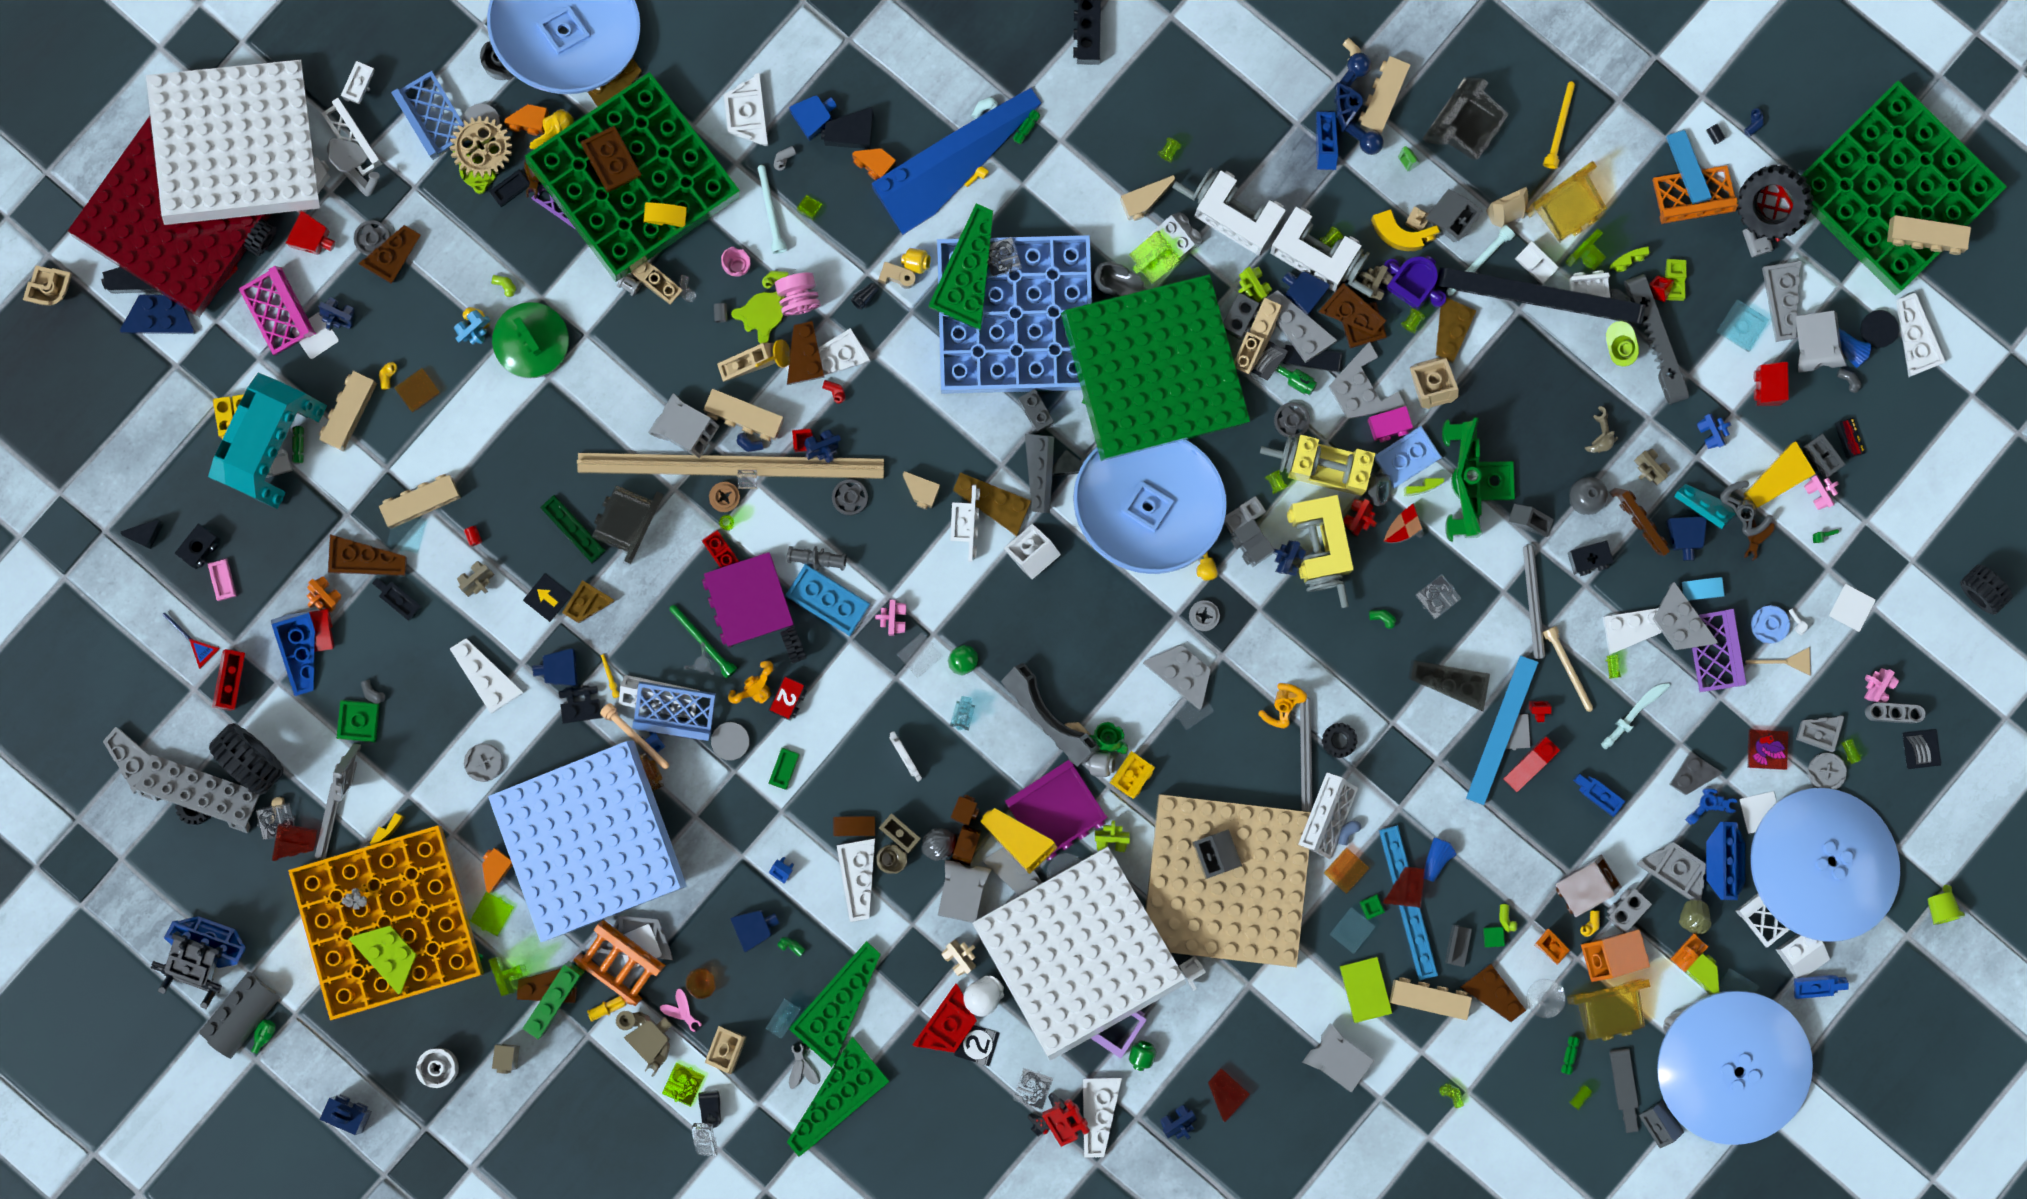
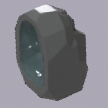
M1371 473L1368 482V494L1374 505L1382 506L1390 497V475Z

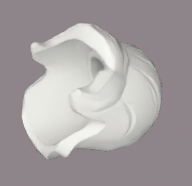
M984 976L980 980L971 983L964 993L966 1008L976 1016H987L993 1013L999 1001L1004 997L1003 985L993 976Z

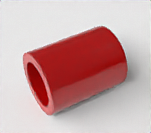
M476 525L463 530L470 547L482 543Z

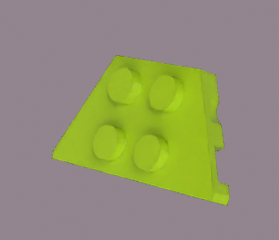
M392 926L350 937L349 940L397 994L400 995L410 974L411 966L417 956L413 949Z

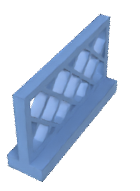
M432 71L400 90L397 88L391 92L432 160L439 157V154L449 149L450 146L455 145L450 141V139H456L455 136H451L453 127L458 125L464 127L465 125ZM432 78L434 81L432 90L423 88L424 81ZM410 89L418 90L416 100L408 98L405 92ZM422 91L431 93L429 103L419 101ZM435 94L443 96L442 106L432 104ZM418 104L428 106L426 116L416 112ZM431 107L441 109L439 119L429 117ZM444 110L453 113L452 122L442 120ZM428 120L437 122L435 132L427 130ZM441 123L450 125L448 135L438 132ZM437 135L447 138L446 144L440 148L436 145Z
M639 681L632 729L709 741L712 731L716 693ZM642 688L651 689L654 695L646 699L642 694ZM667 691L671 693L673 698L665 702L659 694ZM683 694L689 695L692 699L687 705H684L679 699ZM655 697L663 704L656 710L649 703ZM702 697L711 698L710 705L706 708H703L698 702ZM674 700L682 707L675 713L668 706ZM693 703L701 710L695 716L687 709ZM645 704L652 712L648 716L639 715L640 708ZM664 707L671 715L667 719L661 718L657 713ZM685 711L690 719L682 722L676 715ZM704 714L708 719L707 725L699 724L696 718Z

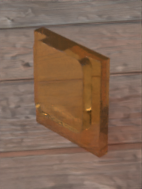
M423 368L394 387L412 413L440 393Z
M1346 847L1323 874L1347 894L1367 872L1369 867Z

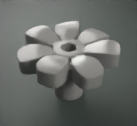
M354 888L352 889V894H346L345 898H342V904H345L347 907L353 906V909H360V906L364 907L367 905V897H362L360 890Z

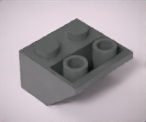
M1448 189L1425 219L1433 226L1437 225L1438 230L1452 242L1460 241L1483 211L1467 198Z
M1229 829L1192 842L1205 879L1242 866Z

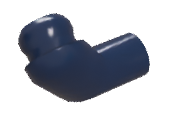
M1759 108L1752 110L1751 124L1744 129L1748 137L1752 136L1763 126V113Z
M745 433L737 435V444L746 452L764 450L762 440L752 442Z

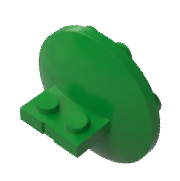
M527 302L515 305L502 314L494 327L492 345L496 358L507 371L522 378H539L553 372L563 362L569 347V334L566 324L556 311L544 304Z

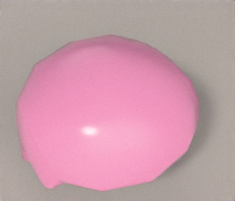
M730 247L724 250L721 256L722 267L731 276L740 277L745 275L751 266L750 257L744 249L740 250Z

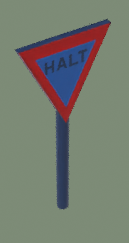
M163 613V616L191 643L199 669L220 649L193 640L166 613Z

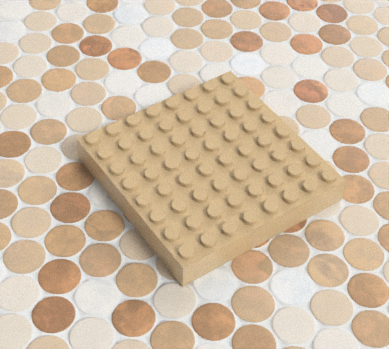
M1159 794L1145 911L1169 952L1297 968L1309 849L1298 844L1311 812ZM1229 829L1242 866L1205 879L1192 842Z

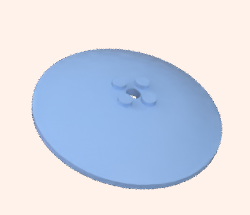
M490 0L487 13V28L490 43L498 59L519 80L546 92L577 94L597 89L609 83L627 67L638 45L640 17L635 0ZM564 27L568 29L569 32L567 34H561L558 32V29Z
M1187 440L1104 461L1100 460L1096 447L1084 461L1075 482L1073 495L1074 510L1083 535L1100 555L1115 565L1130 571L1162 574L1185 568L1199 560L1210 550L1224 524L1226 494L1221 477L1205 453ZM1148 503L1153 507V510L1146 511L1142 505Z
M1811 788L1793 793L1781 799L1765 814L1753 838L1751 870L1754 884L1761 900L1780 923L1803 937L1817 941L1836 942L1860 936L1875 927L1885 917L1895 900L1900 882V861L1892 834L1881 817L1871 807L1848 793L1829 788ZM1829 857H1833L1836 860L1835 867L1829 865Z
M1748 991L1715 993L1696 1001L1686 1008L1668 1029L1660 1047L1657 1065L1660 1091L1673 1116L1695 1135L1708 1141L1728 1145L1756 1142L1783 1128L1801 1108L1810 1088L1813 1071L1810 1044L1797 1019L1776 1001L1764 995ZM1738 1067L1744 1068V1073L1741 1076H1735L1734 1072Z

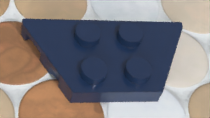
M139 295L120 329V332L124 334H195V330L184 308L164 295Z

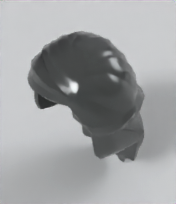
M1115 261L1100 263L1093 273L1095 287L1113 297L1144 291V282L1141 281V276L1136 275Z

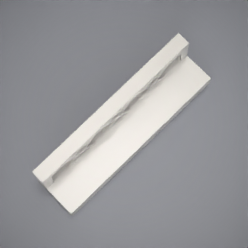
M337 98L332 101L333 106L322 112V115L338 139L360 144L367 158L372 163V165L364 170L361 166L357 167L362 176H365L382 165V163L342 102ZM337 110L340 114L339 122L331 121L328 115ZM341 126L350 129L349 138L340 135Z
M625 675L620 686L619 704L636 708L639 681L690 690L696 689ZM642 688V694L645 698H650L654 695L651 689ZM667 691L659 694L665 702L673 698L671 693ZM624 693L631 694L635 699H624ZM686 694L679 697L684 705L692 701L690 696ZM657 697L652 699L654 703L651 705L655 710L662 706ZM676 700L670 703L672 705L670 708L674 713L681 709ZM693 703L689 707H691L690 713L695 716L696 704ZM646 704L640 708L651 711ZM665 707L659 711V713L670 715ZM682 711L681 713L676 715L678 717L690 719V717L686 714L685 711Z

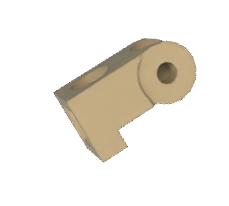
M884 262L878 282L886 285L887 280L900 284L904 289H909L914 286L916 277L908 269Z

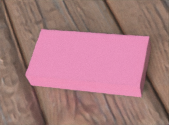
M228 559L209 563L208 568L216 600L221 601L236 597Z

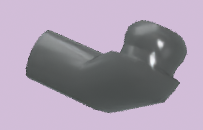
M370 680L361 682L364 696L367 700L375 704L385 701V694L373 690Z

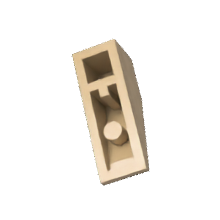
M1174 175L1122 195L1120 201L1128 220L1133 219L1137 221L1144 218V214L1174 184Z
M774 343L759 344L718 363L723 382L775 364V360H772L762 366L755 367V364L773 356Z

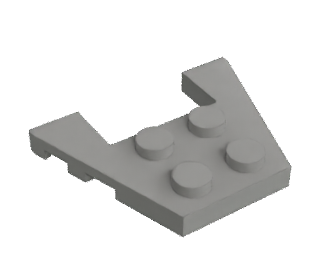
M1370 342L1329 385L1332 394L1347 419L1384 413L1406 406L1399 392L1380 401L1361 368L1378 358Z

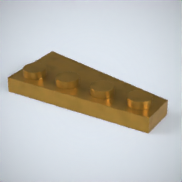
M960 472L953 491L971 503L972 484H976V489H980L979 500L975 501V507L979 508L984 514L991 517L1017 537L1031 501Z

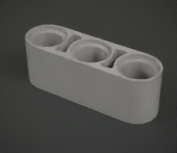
M1873 703L1866 707L1865 715L1871 721L1913 724L1923 721L1925 710L1918 705ZM1874 707L1879 709L1878 717L1872 713ZM1893 708L1898 710L1899 715L1897 718L1892 716ZM1912 710L1918 713L1916 720L1911 717Z

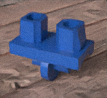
M1712 414L1704 416L1705 419L1697 423V426L1701 433L1710 429L1713 434L1712 437L1704 440L1708 449L1725 446L1726 444L1720 431L1722 430L1724 437L1730 435L1727 428L1731 426V423L1725 424L1721 417L1717 419L1719 427H1717Z

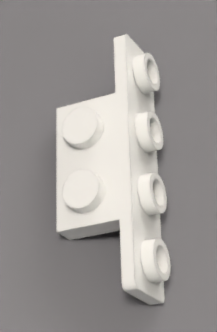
M972 484L971 503L952 502L950 541L969 542L968 562H972V557L976 558L977 546H973V539H977L978 527H974V520L978 519L979 508H975V501L979 500L980 489H976V484Z

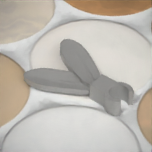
M802 1043L800 1044L801 1051L796 1052L794 1045H792V1052L796 1062L789 1077V1087L791 1089L798 1085L801 1073L810 1083L818 1084V1077L815 1071L803 1058Z

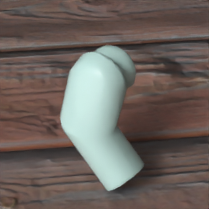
M991 97L979 101L971 116L977 119L982 116L984 110H992L997 107L998 102Z

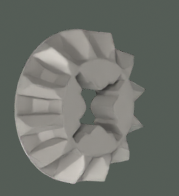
M1199 601L1190 609L1189 621L1194 628L1200 631H1209L1219 622V610L1210 601ZM1206 608L1207 615L1212 618H1207L1202 624V618L1196 614H1202Z

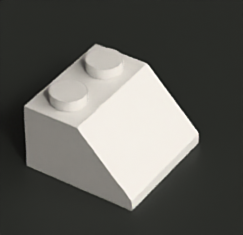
M1033 524L1004 548L1031 579H1034L1061 555L1051 540Z
M1799 934L1776 949L1795 978L1808 976L1830 960L1822 941L1812 940Z

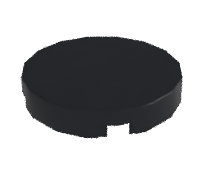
M1873 311L1861 321V337L1867 343H1870L1871 347H1887L1898 337V321L1888 311Z

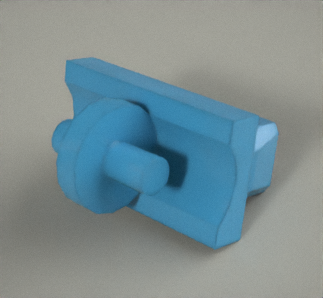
M474 310L467 315L468 320L471 322L470 326H467L465 321H461L454 326L458 334L455 338L458 343L462 340L465 342L469 340L471 344L475 342L483 344L485 342L484 334L487 331L483 327L491 320L488 316L483 317L477 310Z

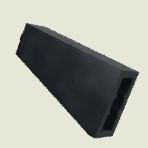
M121 267L102 272L104 277L101 279L102 285L105 290L107 289L112 294L160 293Z

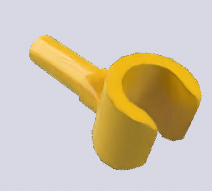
M978 167L975 174L964 185L968 187L978 177L985 179L989 171L984 167Z

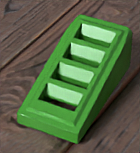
M1404 146L1398 158L1406 170L1411 171L1420 162L1413 151Z

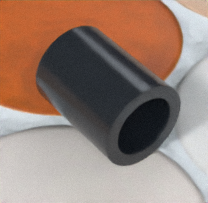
M1718 124L1706 130L1714 145L1726 139Z

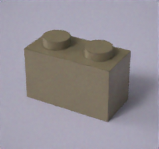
M892 813L879 827L881 831L908 854L921 840L920 837Z
M495 1045L492 1069H497V1073L508 1074L512 1070H516L520 1046Z

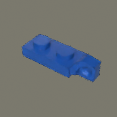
M1577 774L1573 780L1581 786L1579 791L1612 817L1617 814L1625 803L1622 798L1595 778L1589 776L1586 779L1582 775Z
M1829 975L1794 978L1795 999L1834 996L1839 990H1849V982L1846 977Z

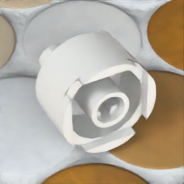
M435 1048L424 1052L418 1059L416 1066L418 1079L422 1084L431 1088L449 1085L454 1081L459 1072L457 1058L451 1051L445 1048ZM435 1063L437 1065H441V1068L439 1069L440 1072L434 1071L433 1068L436 1067Z

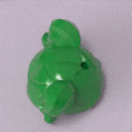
M1111 722L1099 724L1094 734L1089 735L1100 747V750L1117 751L1121 754H1127L1128 745L1124 742L1123 729L1119 726L1115 727Z

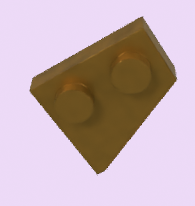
M582 580L562 613L577 623H581L612 604L614 599Z

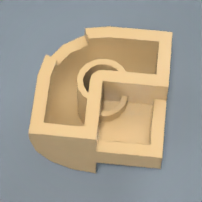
M36 265L31 282L27 284L23 300L40 305L50 306L57 304L63 300L67 293L72 273Z

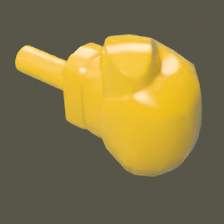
M1207 552L1203 556L1204 559L1200 560V564L1196 569L1197 576L1201 577L1204 581L1213 580L1218 576L1213 558L1208 557Z

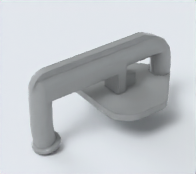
M331 138L327 145L329 161L339 171L343 172L365 196H370L377 185L380 174L370 172L368 175L370 179L367 182L355 169L367 159L364 150L355 142Z

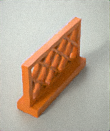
M1728 166L1701 170L1703 176L1708 179L1706 184L1712 181L1719 188L1715 193L1709 190L1712 196L1710 201H1704L1692 205V203L1686 205L1680 201L1684 194L1689 196L1686 188L1684 189L1676 184L1678 179H1682L1680 173L1653 178L1652 181L1661 214V224L1735 212L1739 204H1737V198L1734 195ZM1724 172L1725 179L1722 183L1713 178L1715 173ZM1659 182H1666L1671 185L1667 192L1659 188ZM1673 187L1682 192L1678 199L1668 194ZM1723 188L1729 192L1730 197L1722 198L1717 193ZM1666 197L1675 202L1673 207L1664 208L1663 201Z

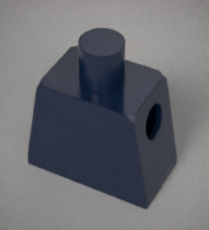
M1288 271L1282 279L1284 283L1290 286L1286 296L1307 315L1330 287L1328 283L1305 271L1298 278Z
M1706 518L1668 519L1666 524L1673 551L1682 550L1683 561H1694V550H1699L1704 546Z
M574 649L544 655L543 664L532 666L533 677L544 676L546 684L578 686L576 652Z
M762 910L730 918L744 952L750 951L771 937L770 928L780 924L775 913L764 917Z

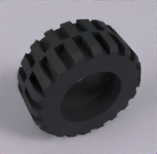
M1777 164L1770 167L1765 166L1755 171L1744 182L1737 198V204H1739L1737 211L1738 215L1742 217L1741 222L1743 225L1746 224L1749 227L1747 230L1751 233H1757V236L1760 238L1767 237V240L1778 238L1780 240L1795 234L1806 223L1813 209L1812 188L1810 184L1806 183L1807 179L1804 175L1800 176L1798 174L1799 171L1796 169L1791 170L1788 168L1789 166H1778ZM1769 185L1782 186L1792 196V210L1782 219H1770L1758 207V195L1762 189Z
M228 724L209 745L210 753L226 772L245 788L255 792L257 795L265 794L283 775L284 768L275 755L261 741L256 739L254 735L238 724Z

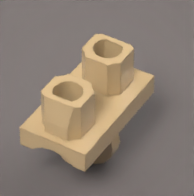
M954 939L941 954L946 961L951 960L953 957L957 960L958 964L953 967V971L957 976L964 973L968 974L977 967L972 961L976 958L972 953V950L975 949L974 945L968 948L965 942L960 945Z

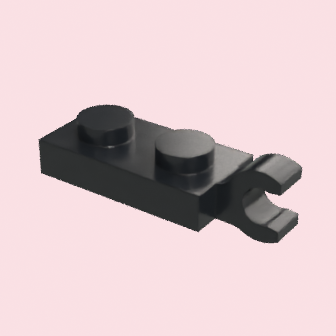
M379 578L373 581L372 584L382 591L379 597L408 621L422 607L394 583L390 582L387 586Z

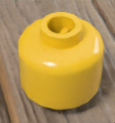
M909 248L901 258V264L904 265L905 269L918 274H923L928 270L931 263L930 255L923 249Z

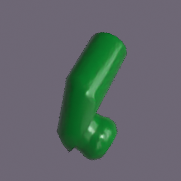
M1387 610L1369 611V620L1381 619L1385 623L1386 628L1392 629L1395 627L1396 619Z

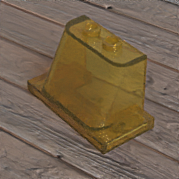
M1591 161L1533 202L1526 211L1529 218L1538 213L1559 243L1571 235L1577 236L1583 231L1582 227L1586 224L1589 226L1599 220L1597 216L1607 209L1590 178V175L1597 168L1596 164Z
M1638 979L1622 983V985L1567 996L1566 998L1568 1004H1578L1587 1040L1602 1038L1603 1041L1614 1039L1616 1034L1621 1033V1036L1633 1034L1632 1030L1645 1027L1640 989L1651 986L1649 979Z

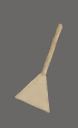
M1808 647L1785 660H1746L1745 663H1784L1810 676V648Z

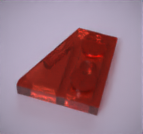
M279 823L272 861H277L279 858L286 856L292 857L299 853L314 851L318 830Z

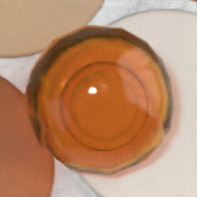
M696 968L690 971L686 978L688 992L697 999L710 997L716 989L713 974L705 968Z

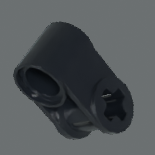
M719 1091L699 1092L698 1100L702 1124L710 1129L718 1127L721 1123ZM710 1114H712V1117H716V1121L713 1122V1125H711L710 1122H707V1118H710Z

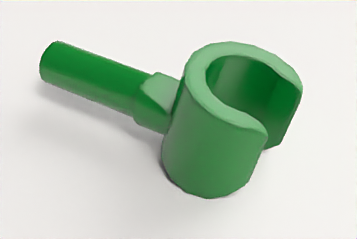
M1839 530L1814 533L1813 543H1824V537L1838 534Z

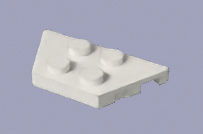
M756 73L754 77L745 83L742 82L737 88L724 94L727 128L729 134L768 146L760 74Z

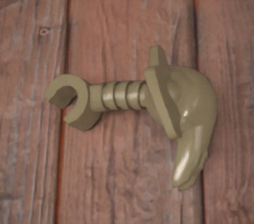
M1599 406L1598 409L1603 412V415L1593 416L1597 422H1600L1602 434L1592 443L1593 446L1585 447L1587 452L1600 453L1608 451L1613 447L1614 442L1618 440V437L1614 438V431L1609 432L1607 423L1608 412L1602 406Z

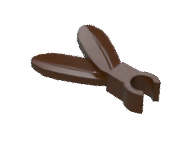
M525 160L524 169L530 182L526 190V196L528 198L529 193L534 192V198L536 199L538 197V184L541 182L526 164Z
M1754 519L1752 520V527H1753V528L1756 527V523H1755V520H1754ZM1770 523L1761 533L1748 536L1750 544L1744 554V558L1748 557V552L1754 555L1752 561L1757 558L1758 545L1773 532L1774 523Z

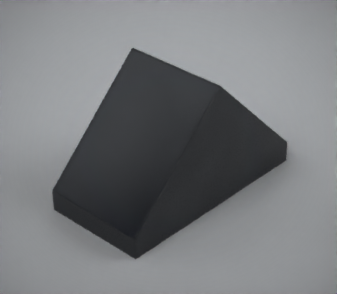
M156 519L121 531V535L151 549L163 524L162 521Z

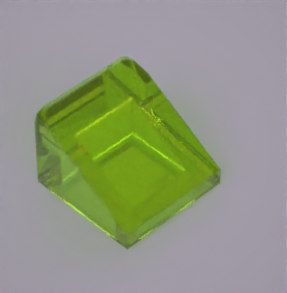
M806 195L796 208V211L813 221L823 204Z

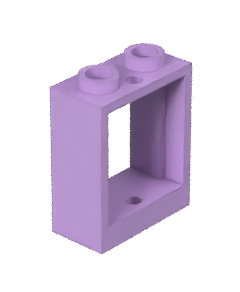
M1139 1010L1132 1014L1139 1022L1121 1049L1099 1034L1091 1039L1119 1058H1122L1147 1019L1144 1018L1145 1013Z

